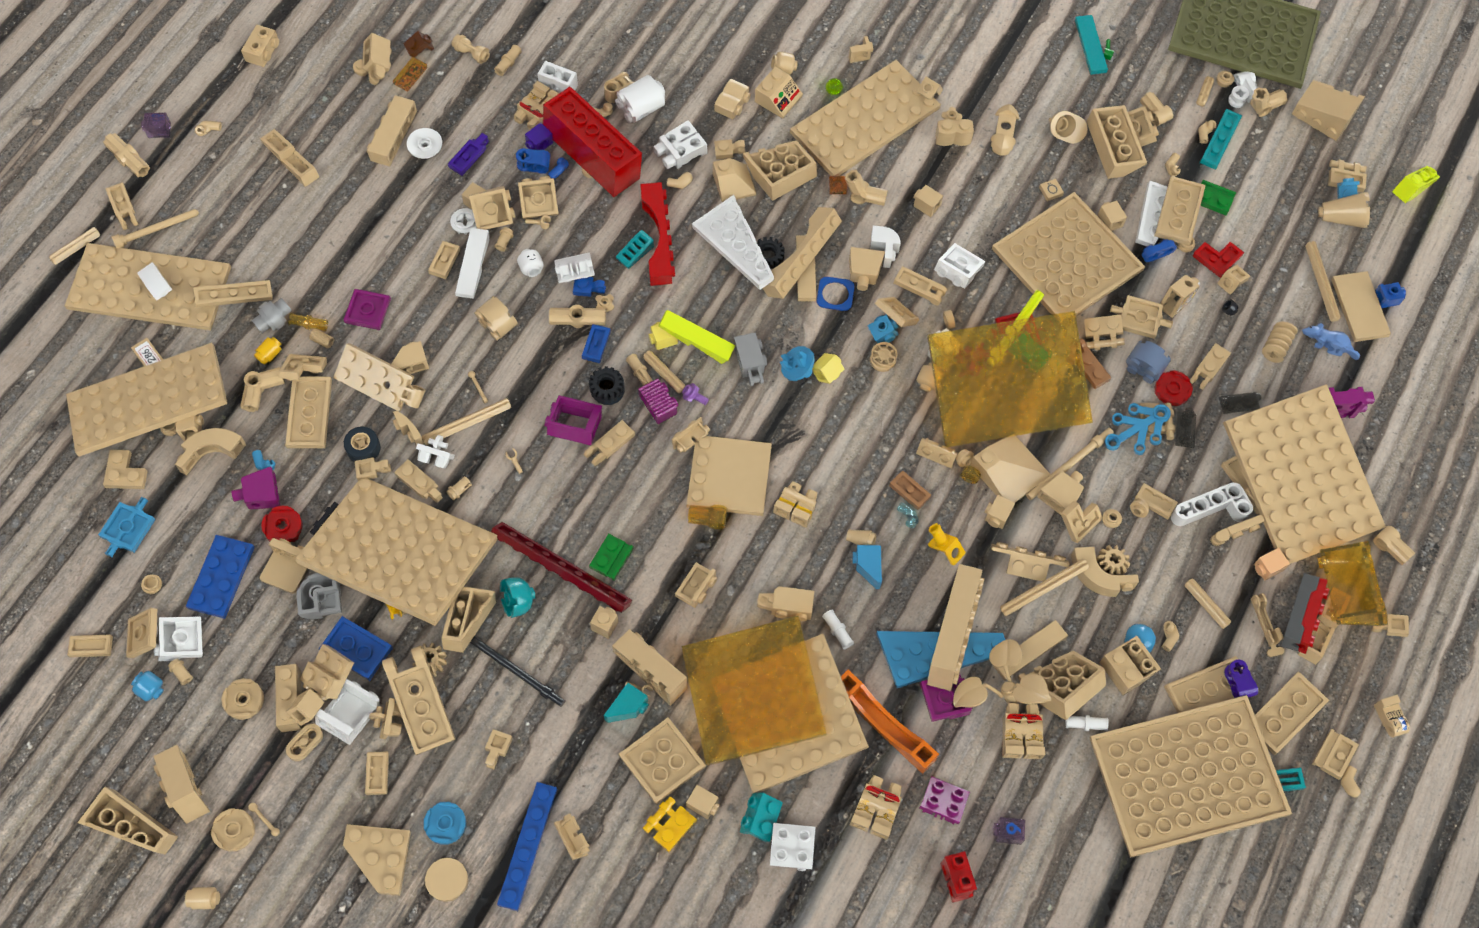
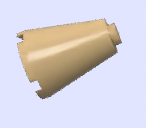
M1363 192L1324 202L1321 207H1318V217H1322V221L1368 228L1370 207H1368L1366 201H1370L1369 193Z

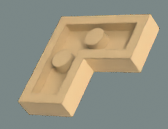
M289 354L279 370V378L292 381L298 380L303 371H310L311 373L323 372L327 365V357Z
M110 450L103 486L105 488L145 489L148 471L145 468H129L132 454L129 450Z
M1073 501L1061 513L1071 540L1076 543L1082 540L1102 520L1099 507L1094 503H1091L1082 512L1080 504Z

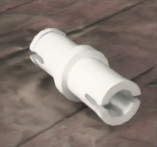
M829 610L824 613L823 619H825L831 629V634L836 636L842 648L847 649L852 646L854 641L845 630L846 626L839 621L834 611Z
M1090 715L1071 716L1065 721L1066 728L1084 729V731H1089V729L1107 731L1108 718L1090 717Z

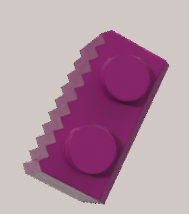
M658 378L638 388V394L656 423L660 424L677 414L678 403L674 397L669 396L666 384L664 382L661 383Z

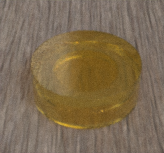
M967 466L963 468L961 477L968 483L976 484L980 480L981 473L976 468Z

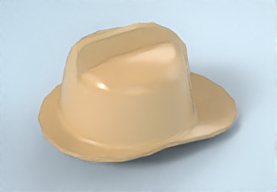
M1061 111L1052 118H1049L1052 135L1065 142L1079 143L1087 134L1088 129L1085 120L1071 112Z

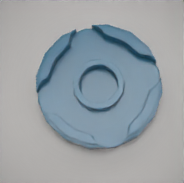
M451 802L436 804L427 811L424 818V830L427 836L433 842L440 845L456 842L463 835L466 828L464 812L458 805Z

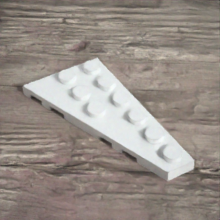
M734 195L692 223L693 229L759 290L774 280L773 273L766 259H764L761 249L757 245L756 239Z

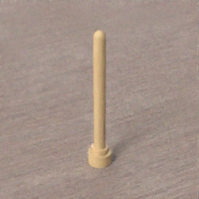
M193 209L124 236L123 234H117L111 237L116 248H125L124 246L127 245V242L196 217L199 212Z

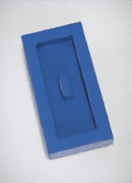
M592 324L582 353L583 360L596 363L601 362L611 332L610 328Z

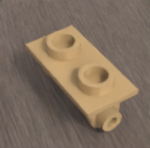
M701 417L696 421H692L687 428L674 435L671 439L674 450L677 449L679 453L686 452L695 445L692 438L699 442L701 438L708 435L710 429L707 425L703 426Z
M929 438L921 439L916 454L952 468L958 452H955V449L944 445L939 447V443L929 440Z
M567 814L563 817V820L554 822L572 860L587 856L590 851V845L587 843L583 833L577 834L580 828L575 817Z

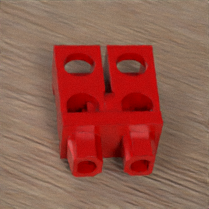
M963 851L945 856L940 865L945 881H949L947 887L952 903L972 898L974 896L973 892L977 890L966 852Z

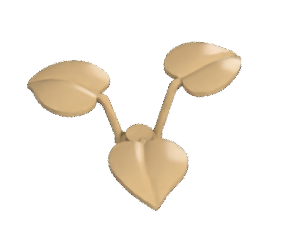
M1008 639L997 644L989 655L991 664L996 668L1004 667L1008 682L1002 685L1001 692L987 683L982 684L981 679L978 677H970L963 680L957 686L953 697V704L955 708L979 706L985 702L988 696L986 688L999 695L1000 698L1004 697L1007 703L1038 704L1051 701L1047 683L1040 675H1027L1021 679L1020 684L1012 682L1008 666L1014 667L1019 665L1023 653L1020 645L1015 640Z

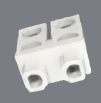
M689 120L666 135L660 136V142L653 146L657 157L663 154L667 155L662 158V162L667 169L673 166L679 169L691 159L699 155L702 157L708 154L707 143L697 133V130Z

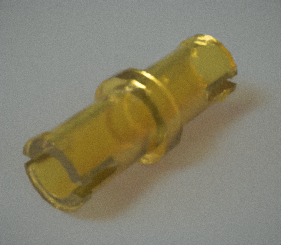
M293 313L289 315V318H291V320H288L289 325L302 326L307 330L312 328L324 332L327 331L328 326L324 325H328V320L313 318L312 315L303 316Z

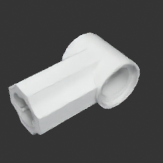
M1240 72L1234 74L1236 85L1244 86L1248 89L1249 97L1247 102L1250 103L1254 90L1258 88L1255 83V73Z

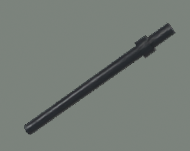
M473 637L470 642L472 645L539 691L540 695L546 700L550 699L560 707L564 705L566 700L554 693V689L550 686L543 685L477 637Z

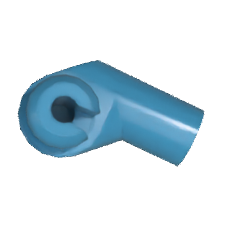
M261 450L252 452L255 467L258 470L267 467L275 469V462L272 459L270 461L264 460Z

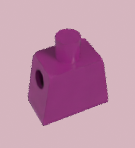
M272 467L243 476L241 478L242 488L231 491L233 501L244 500L248 509H266L280 506L276 474Z

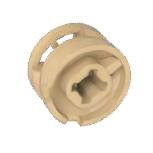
M880 342L872 348L870 363L875 370L887 372L895 366L897 350L892 344Z

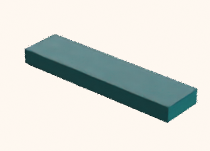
M1076 16L1075 23L1090 75L1107 73L1108 67L1093 16Z
M1228 109L1225 110L1200 161L1201 164L1215 170L1217 169L1242 115Z

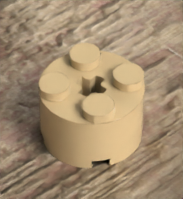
M494 296L474 312L479 319L480 325L484 329L488 327L491 331L490 334L496 341L518 324L514 316L509 317L508 308L498 298H494Z

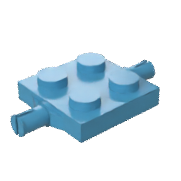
M140 497L136 506H128L119 502L98 534L100 538L111 543L105 552L107 556L112 558L118 548H124L135 553L155 522L153 516L143 511L148 502L146 498Z

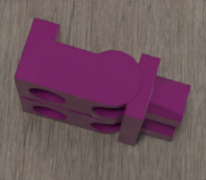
M1328 387L1341 418L1347 416L1349 419L1355 418L1359 413L1366 412L1367 404L1375 402L1373 392H1364L1363 387L1351 388L1348 391L1335 392L1334 387Z

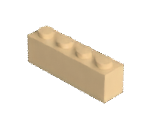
M395 95L393 100L389 102L388 110L382 116L381 124L375 130L372 142L367 146L370 161L391 166L417 113L415 101Z

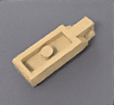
M407 459L394 472L401 481L420 497L425 499L430 497L436 503L443 498L437 490L438 485L410 460Z

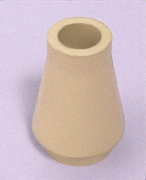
M849 529L846 541L857 545H875L876 533H872L871 530Z

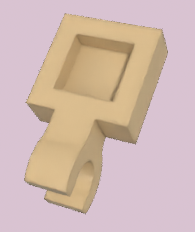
M732 139L714 141L716 160L733 158L734 153H745L744 140H738L733 144Z
M374 457L355 461L357 480L378 478L377 472H391V465L388 464V460L376 462Z
M492 730L485 750L490 752L485 762L487 768L494 770L499 755L506 756L513 739L511 735Z

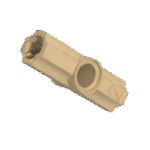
M110 133L105 137L104 145L114 154L122 166H127L137 177H144L148 174L149 165L129 143L126 144L116 133Z
M573 305L571 308H550L549 310L550 325H572L574 328H581L584 325H605L606 323L605 308H583L581 305Z

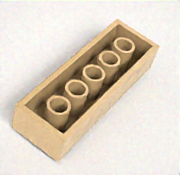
M962 564L958 566L930 665L927 685L951 691L953 684L957 685L985 578H981L983 571L981 569Z

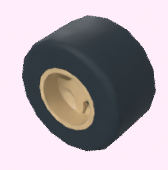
M360 426L351 429L345 435L343 441L344 449L353 462L372 457L376 459L381 450L380 441L375 431L369 427Z

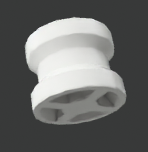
M1244 86L1234 87L1228 98L1229 104L1235 108L1243 107L1249 97L1248 89Z

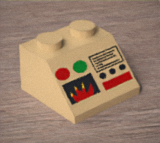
M776 66L755 89V102L782 119L803 96V93L791 76Z

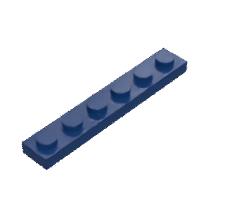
M539 782L536 783L497 905L500 907L519 911L557 787Z

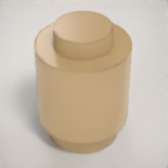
M194 887L192 890H187L185 895L186 907H191L192 910L214 909L220 902V893L215 887Z

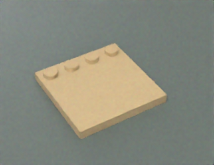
M705 436L699 442L695 440L687 508L763 516L772 443Z

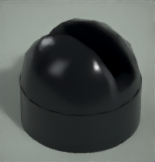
M1230 299L1224 303L1222 311L1230 316L1235 315L1238 312V305Z

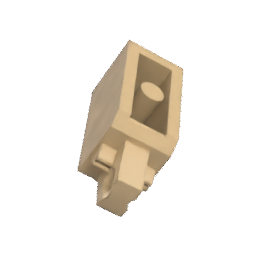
M779 586L774 590V593H759L757 607L772 611L771 615L781 619L792 617L798 621L811 620L814 591Z

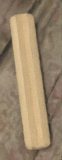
M95 227L89 229L49 256L53 264L57 265L86 246L87 243L98 238L100 233Z
M647 351L643 355L644 360L677 393H682L685 384L652 351Z
M1193 578L1185 583L1187 590L1221 628L1224 629L1230 625L1231 620Z

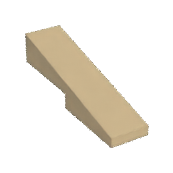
M275 129L260 138L261 142L305 187L319 178L315 167L301 156L294 146Z
M1335 588L1330 590L1327 600L1324 602L1325 606L1322 616H1317V619L1320 620L1318 630L1312 632V635L1316 636L1313 647H1308L1306 654L1299 652V656L1315 665L1323 658L1331 637L1349 603L1350 596Z

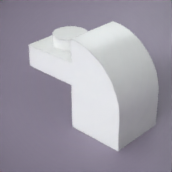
M873 226L870 249L885 251L883 267L890 268L891 261H895L896 253H899L900 238L894 230L888 227Z

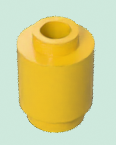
M267 337L255 350L254 357L264 365L267 362L270 363L282 350L280 347L281 343L274 337L271 339Z

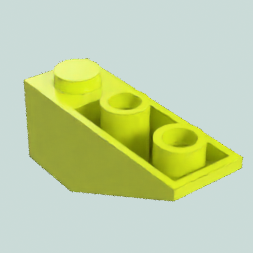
M1425 166L1405 176L1392 192L1404 203H1407L1436 182L1440 176L1437 175V171L1434 168Z

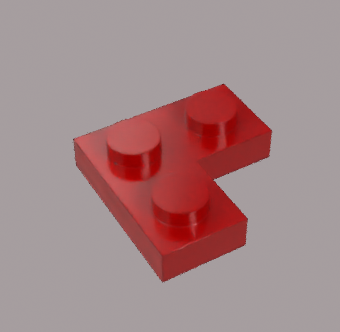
M1204 242L1194 252L1192 257L1221 278L1243 256L1244 252L1231 242L1220 252Z

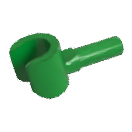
M1110 39L1106 40V47L1103 53L1107 60H1111L1114 51L1110 49Z

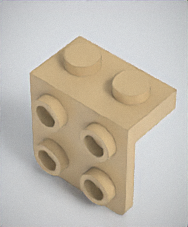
M272 538L269 546L273 553L260 575V580L294 594L308 571V568L297 564L295 559L304 547L300 545L297 547L292 546L289 541L282 538L280 540Z

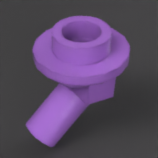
M694 383L686 385L682 391L684 400L692 402L695 399L704 405L709 401L708 398L698 393L700 388Z

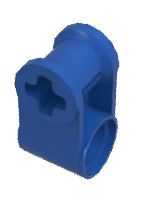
M522 148L516 152L517 168L520 171L541 174L549 171L551 154L548 151Z

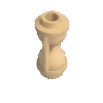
M457 34L453 38L452 47L456 51L461 53L470 52L472 57L480 64L489 59L490 53L488 48L472 46L471 41L464 35Z

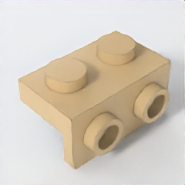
M696 562L676 591L675 597L696 608L698 603L702 604L705 600L708 588H712L717 581L716 570L712 568L710 571Z

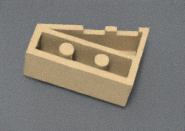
M175 745L153 756L156 765L153 767L158 777L161 776L162 780L159 781L163 792L167 793V796L164 798L168 807H173L186 824L209 813L208 806L200 797L203 794L200 788L197 789L194 781L195 776L187 758L179 746Z

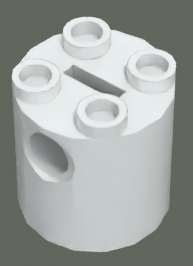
M646 75L618 91L615 103L619 109L622 108L626 121L629 124L631 122L635 123L665 105V90L659 81L654 80L650 75Z

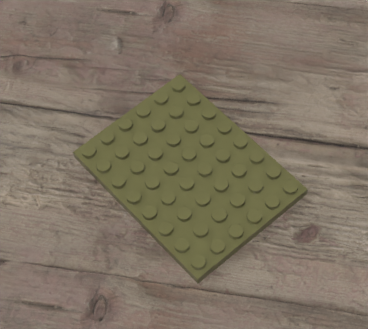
M1182 0L1168 50L1241 72L1255 73V76L1301 89L1321 11L1284 0Z

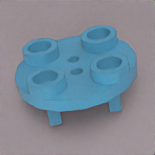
M798 346L791 349L787 354L781 355L783 361H780L781 372L789 381H798L804 377L808 378L811 376L815 359L813 351L809 348Z

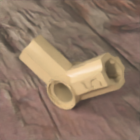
M1258 87L1254 90L1250 104L1259 117H1263L1271 112L1272 109L1286 104L1288 101L1287 94L1284 90L1280 89L1269 93L1266 88Z
M851 170L845 175V181L852 193L850 197L852 202L856 204L869 202L882 206L885 205L888 190L871 187L863 180L857 170Z
M280 367L260 373L251 371L245 375L241 409L248 412L258 411L262 392L267 388L285 384V379L279 378Z

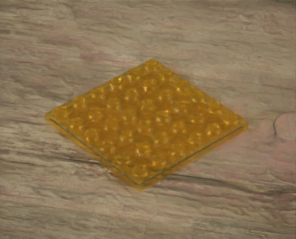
M799 616L682 646L707 766L827 735Z

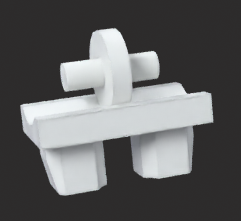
M438 435L435 440L429 438L428 444L433 445V448L417 444L416 449L419 450L418 461L429 464L431 455L434 454L437 455L434 466L446 469L449 460L454 459V454L440 450L441 448L447 449L448 443L443 442V436Z

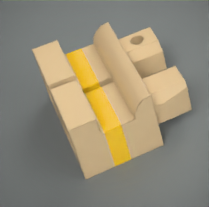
M792 481L788 488H784L779 500L776 501L773 513L788 520L791 517L792 522L807 528L816 508L818 493L808 489L804 496L799 493L801 485Z

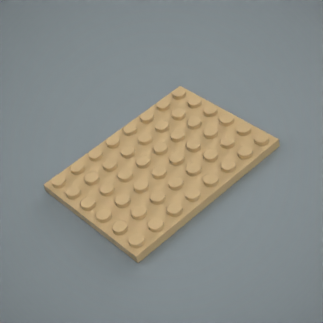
M1327 384L1223 422L1258 511L1265 519L1264 525L1274 550L1279 548L1290 564L1386 527Z
M364 478L355 484L295 559L297 564L436 626L498 539L494 533L368 478Z
M1247 695L1090 736V741L1130 858L1292 814Z

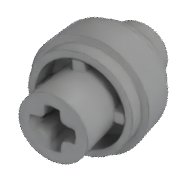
M282 298L274 304L271 301H265L257 310L259 315L251 321L262 334L269 328L273 331L279 330L287 321L285 316L292 312V310Z

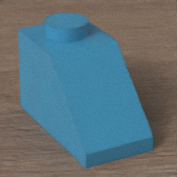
M857 545L856 552L852 553V563L856 564V571L875 589H880L882 584L881 545Z

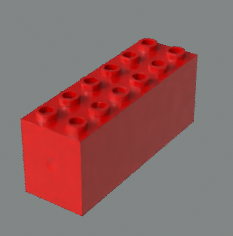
M568 87L543 104V125L552 132V140L613 197L640 179L642 152L572 87Z

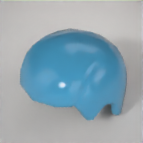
M1134 624L1129 627L1124 643L1138 636L1150 653L1156 642V636L1152 628L1144 624Z

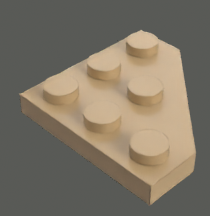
M347 824L343 846L379 894L400 896L411 835L410 830Z

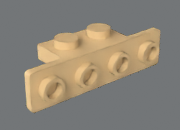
M1002 542L991 544V550L1010 554L1006 570L1007 574L1043 582L1046 580L1050 563L1069 567L1070 565L1066 557L1061 555L1050 557L1046 556L1047 553L1035 550V553L1028 552L1027 548L1016 546L1014 549Z

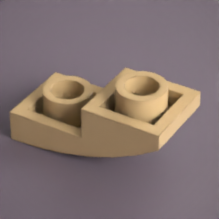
M394 411L395 419L392 421L396 430H401L403 436L407 434L410 442H415L416 446L417 444L424 445L422 437L414 424L402 413Z

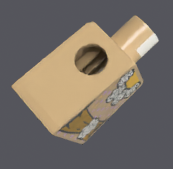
M1184 275L1170 286L1160 303L1163 304L1162 310L1173 318L1192 300L1200 287L1199 280L1195 277L1190 278L1188 275ZM1176 296L1181 297L1180 299L1175 301Z

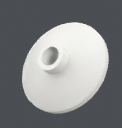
M421 128L410 134L407 139V148L417 158H431L441 150L442 138L433 129Z

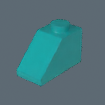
M627 683L604 714L605 721L611 723L637 718L640 713L644 714L649 706L648 696L630 683Z

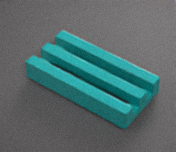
M1301 768L1276 770L1277 775H1298V777L1279 779L1280 783H1300L1282 786L1283 791L1303 790L1306 788Z

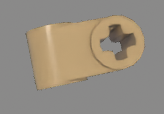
M622 72L605 82L604 98L607 102L615 103L617 92L634 83L629 78L627 72Z

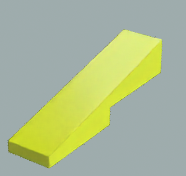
M669 310L665 311L658 325L687 346L692 344L721 364L729 360L735 348L734 344Z

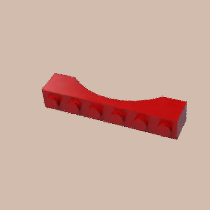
M662 182L640 184L642 209L653 219L660 236L658 246L648 261L650 286L672 284V277H675V266H671L670 262L674 261L673 250H669V246H672L671 235H667V230H670L669 219L666 220L665 216L668 215V204H664V200H667L666 189H662Z

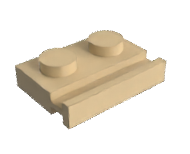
M1331 729L1312 765L1320 767L1322 771L1340 780L1359 744Z

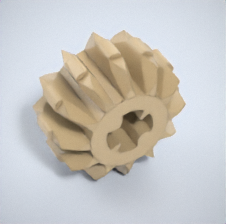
M1108 545L1105 549H1101L1100 555L1096 557L1100 568L1111 575H1124L1127 572L1126 568L1130 566L1128 562L1129 555H1124L1125 549L1119 551L1118 545L1114 546L1113 549Z
M423 643L422 647L425 651L427 662L428 658H431L432 661L428 663L431 673L436 677V671L443 672L442 666L447 665V661L444 659L447 655L445 652H442L441 646L435 648V644L431 643L427 647Z

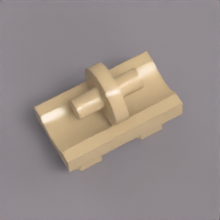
M389 698L388 702L385 703L384 714H382L383 707L377 706L376 712L369 714V719L374 720L373 727L380 728V722L382 721L380 739H386L388 736L398 737L401 733L402 724L391 723L392 716L402 718L397 703H395V699Z

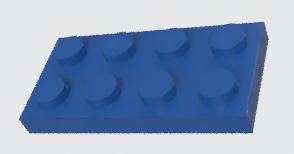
M216 535L188 599L186 608L225 619L255 548L254 545Z

